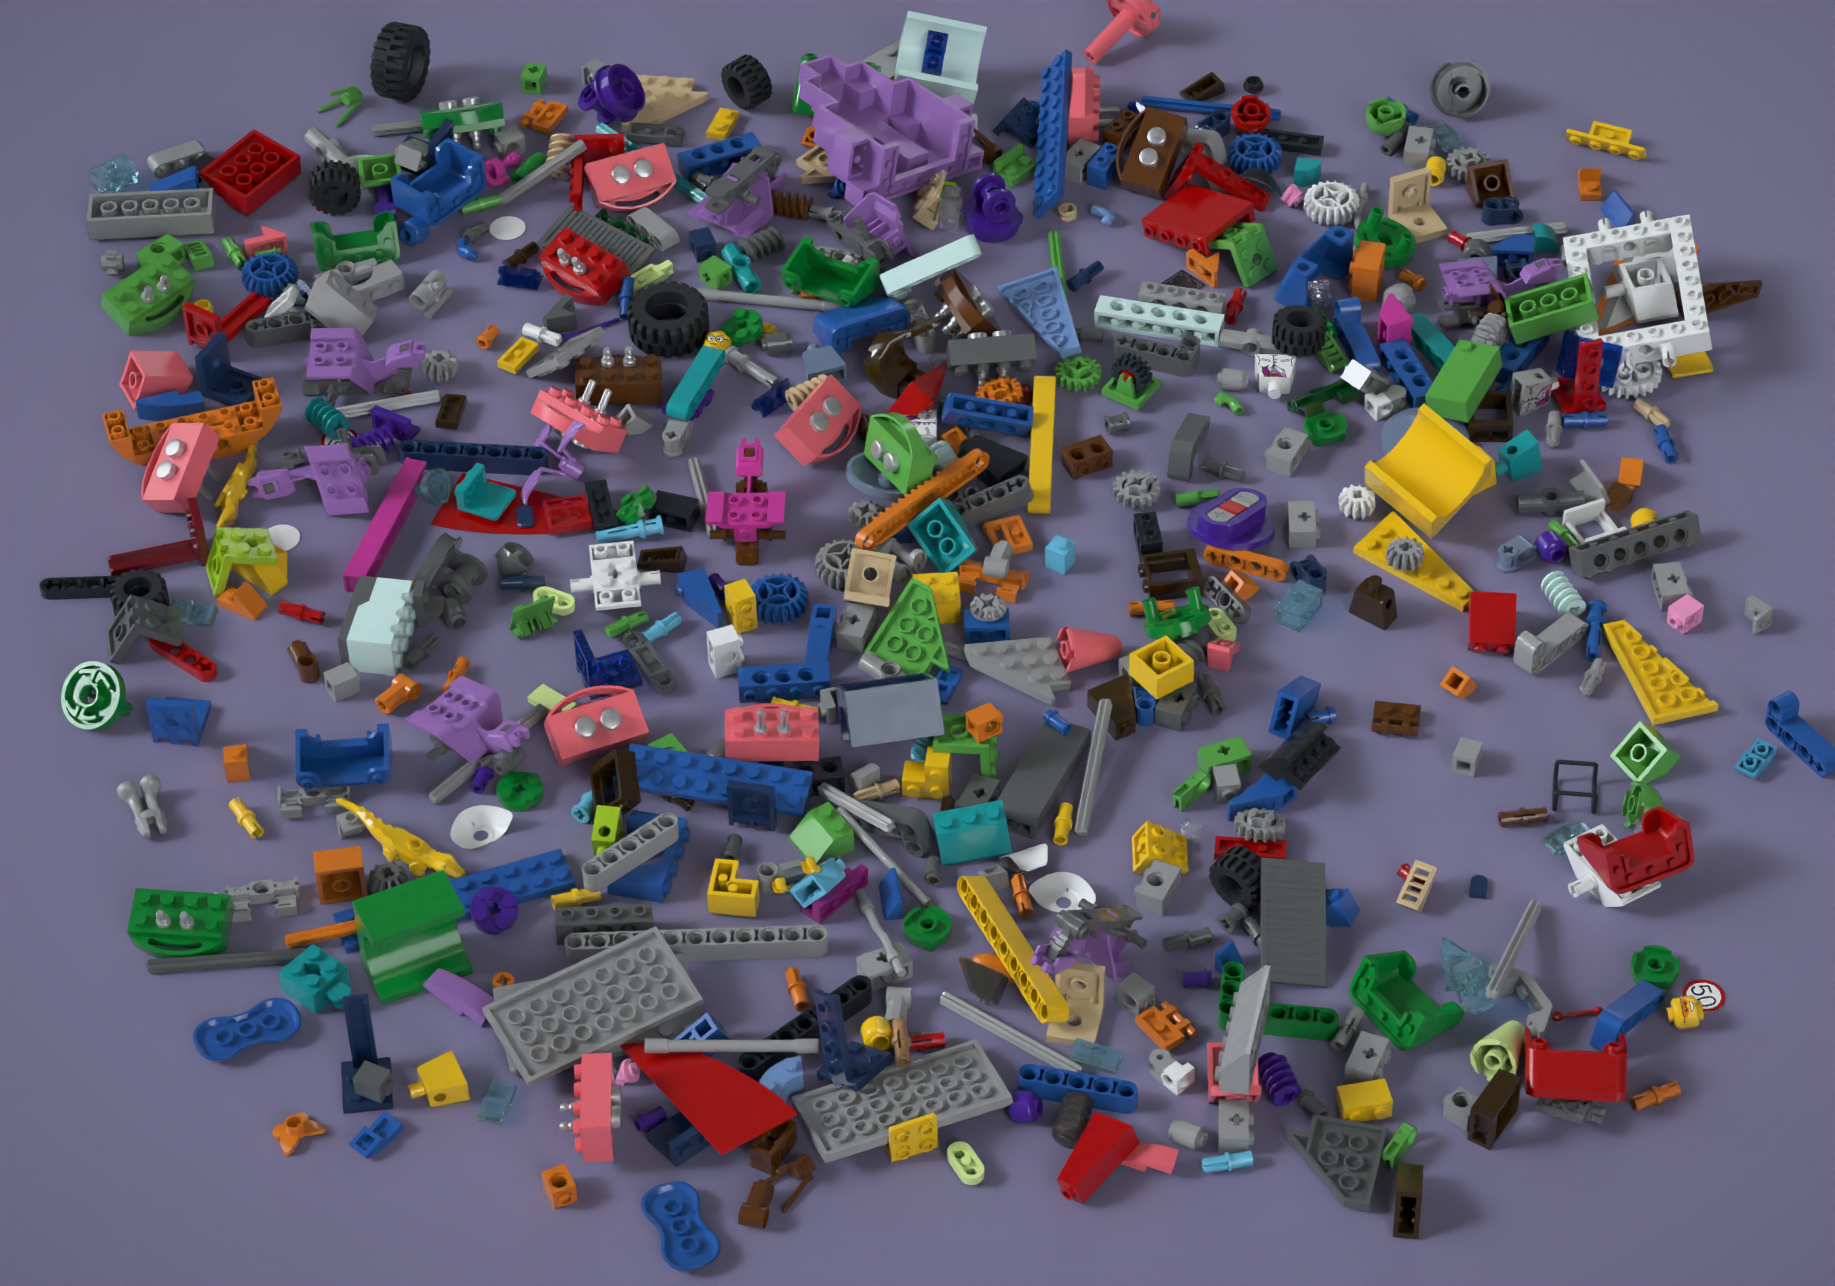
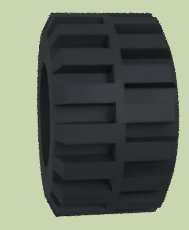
M745 54L722 68L721 78L728 97L739 108L750 110L771 97L772 84L768 72L761 62L755 57L753 58L752 55Z
M329 160V163L324 161L321 163V166L317 165L314 167V171H311L309 177V200H311L312 206H316V210H322L323 214L326 215L331 213V216H336L339 213L344 215L346 211L351 212L352 207L356 208L358 206V202L361 199V181L359 172H356L355 167H350L349 163L346 162L344 164L340 160L338 162ZM330 187H340L339 189H330Z
M1307 305L1285 306L1284 309H1279L1273 318L1272 344L1277 350H1280L1283 354L1286 353L1288 356L1309 357L1310 355L1317 354L1325 345L1327 328L1325 315L1313 307H1307Z
M139 569V571L131 570L129 573L125 572L121 574L122 577H117L115 583L111 585L110 596L115 616L130 595L170 606L165 579L159 573H154L153 570L145 571V569Z
M1231 847L1211 865L1209 878L1216 893L1231 907L1238 902L1250 911L1261 902V858L1254 851L1252 852L1246 847Z

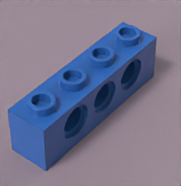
M754 132L683 151L677 153L678 170L683 178L691 182V175L696 172L703 173L709 177L725 173L732 163L738 164L741 158L749 155L755 146L762 145Z
M1511 334L1507 344L1502 345L1500 348L1502 368L1494 381L1503 384L1507 377L1513 376V373L1527 370L1550 341L1552 334L1520 344H1516Z
M1404 338L1380 344L1379 360L1394 384L1406 389V402L1409 407H1421L1423 404H1426L1425 395L1433 381L1430 373L1426 372L1423 368L1422 361L1417 359L1412 346L1408 345Z
M949 392L943 402L942 423L1026 437L1033 426L1034 407Z
M829 661L737 667L740 703L772 701L773 697L784 700L820 698V690L831 687Z

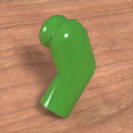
M1219 392L1214 397V402L1221 407L1226 403L1235 415H1241L1244 412L1243 406L1236 397L1225 392Z

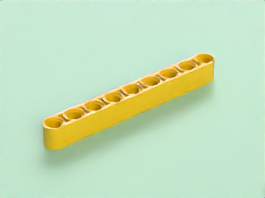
M1034 375V408L1029 482L1034 497L1028 503V514H1050L1056 376Z
M961 876L957 882L959 896L1041 1023L1066 1022L1069 1017V1006L1049 974L1042 972L1041 966L1030 963L1034 955L1033 949L985 876Z

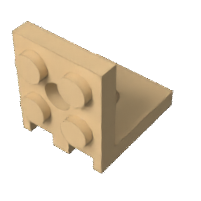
M1428 167L1390 177L1388 217L1405 226L1414 235L1416 243L1445 236L1448 232L1446 225L1429 204L1432 172Z
M852 548L843 602H853L888 609L896 555ZM867 568H874L877 572V577L872 581L864 577V571Z
M1075 962L1072 967L1055 975V985L1069 1006V1017L1064 1023H1049L1046 1042L1090 1049L1095 1048L1105 1007L1106 966ZM1073 1021L1081 1023L1078 1026L1069 1025V1023Z

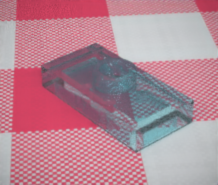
M1077 1038L1068 1058L1080 1065L1115 1075L1123 1059V1051Z

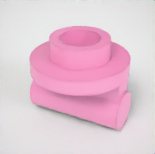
M1292 183L1281 199L1288 203V207L1292 205L1297 207L1304 200L1302 197L1304 192L1300 191L1297 185Z
M631 1058L621 1062L615 1079L616 1085L620 1084L623 1086L627 1082L635 1083L639 1080L641 1069Z

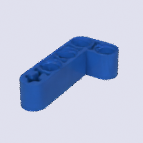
M1356 296L1336 300L1334 325L1350 362L1354 359L1379 373L1381 369L1380 360L1361 322L1359 298Z
M1788 690L1768 702L1765 718L1768 730L1820 777L1835 771V747L1798 715L1800 703L1795 693Z
M1646 980L1639 982L1603 1009L1597 1019L1590 1046L1602 1052V1047L1608 1045L1609 1042H1619L1620 1034L1626 1035L1628 1031L1660 1008L1666 997V992Z

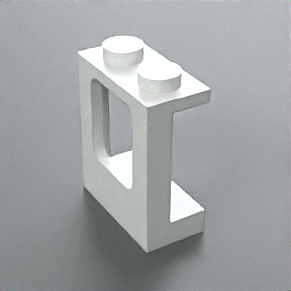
M1604 498L1564 510L1562 525L1572 531L1573 538L1579 544L1627 529L1625 526L1617 528L1604 511ZM1592 520L1597 521L1605 533L1586 538L1585 540L1575 528L1579 524Z

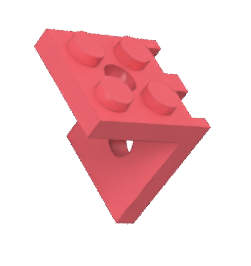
M1222 1042L1207 1043L1208 1103L1219 1102V1099L1249 1100V1102L1259 1103L1262 1091L1261 1085H1258V1058L1249 1095L1219 1092V1081H1215L1216 1066H1219V1053L1222 1051Z

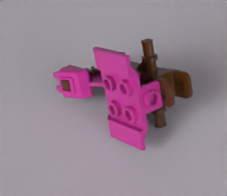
M742 438L740 446L737 447L736 476L744 477V480L736 482V493L708 491L705 525H716L723 529L710 530V540L723 539V541H727V539H735L736 564L740 566H753L758 563L760 539H769V541H772V539H786V530H772V528H769L775 524H784L786 491H769L767 493V482L758 480V477L763 475L764 449L760 446L759 438H755L753 444H748L746 438Z

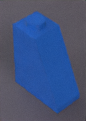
M191 166L149 184V191L200 189L196 166Z
M1301 675L1280 689L1268 732L1287 739L1306 719V713H1310L1316 705L1321 683Z

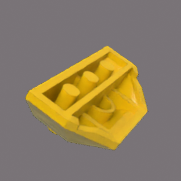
M275 544L273 545L278 558L276 565L232 564L231 566L232 571L271 596L288 584L287 552Z

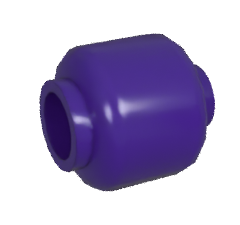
M1554 530L1541 533L1534 543L1537 546L1536 552L1546 563L1561 561L1567 552L1565 540Z
M1031 1090L1012 1092L1013 1103L1004 1107L1005 1113L1009 1114L1010 1119L1015 1123H1034L1043 1113L1042 1098L1038 1097L1037 1093Z

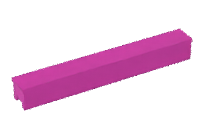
M406 457L342 575L346 592H354L359 576L376 577L429 478L428 474H423L427 462Z

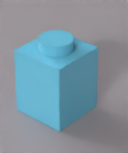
M1055 535L1045 548V567L1065 575L1076 562V542Z

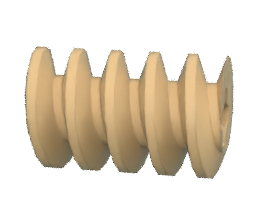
M564 133L553 134L550 137L551 143L548 147L549 151L546 162L571 146L572 143L570 142H575L574 136ZM571 161L549 176L560 180L569 179V175L564 172H570V167L567 165H570Z
M821 374L818 378L814 377L810 381L807 380L803 384L800 383L796 387L786 390L785 397L790 408L795 411L813 389L827 376Z

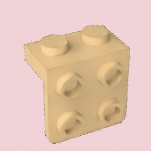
M942 170L939 174L935 173L927 185L921 186L917 193L919 197L913 206L915 209L913 218L931 231L937 227L945 201L939 197L947 174L945 170Z

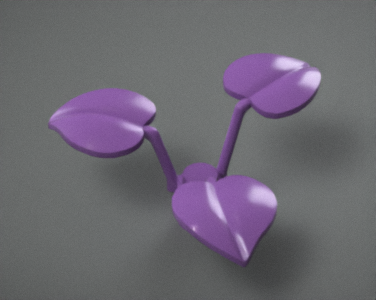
M575 420L568 427L561 439L557 452L545 443L551 433L552 426L547 424L544 427L541 436L537 438L533 446L544 447L561 460L558 465L561 471L540 467L537 471L535 470L521 490V500L525 505H528V497L541 477L542 472L558 474L562 477L568 475L575 480L579 478L585 465L577 461L565 449V446L577 432L586 426L584 423ZM563 452L566 456L563 457L559 453Z

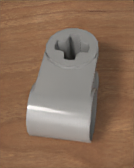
M676 419L668 420L666 428L662 433V439L665 442L663 454L666 457L675 458L682 454L691 436V422Z

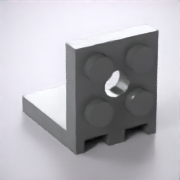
M130 595L106 630L109 661L118 665L138 634L180 647L184 641L180 610L154 602L153 600Z

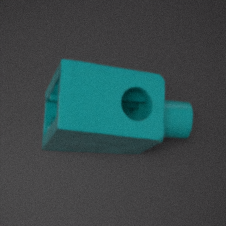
M1528 430L1523 431L1498 449L1499 462L1495 463L1496 478L1505 474L1510 481L1515 482L1542 470L1539 442Z

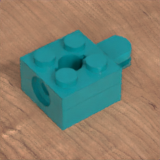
M314 944L310 945L278 972L281 991L315 1015L329 1003L338 1009H343V996H352L347 966Z

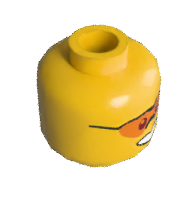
M1692 995L1673 998L1670 1003L1671 1007L1666 1008L1668 1022H1673L1677 1029L1697 1027L1700 1024V1020H1704L1702 1003L1700 1000L1697 1001Z

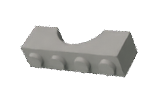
M392 260L374 266L373 274L366 282L352 286L371 302L405 289L403 273Z

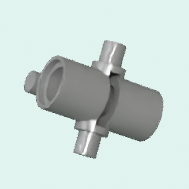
M432 270L409 296L410 304L417 310L422 311L428 305L430 306L424 313L428 319L432 318L453 293L450 287L441 292L448 282L445 274L439 270Z

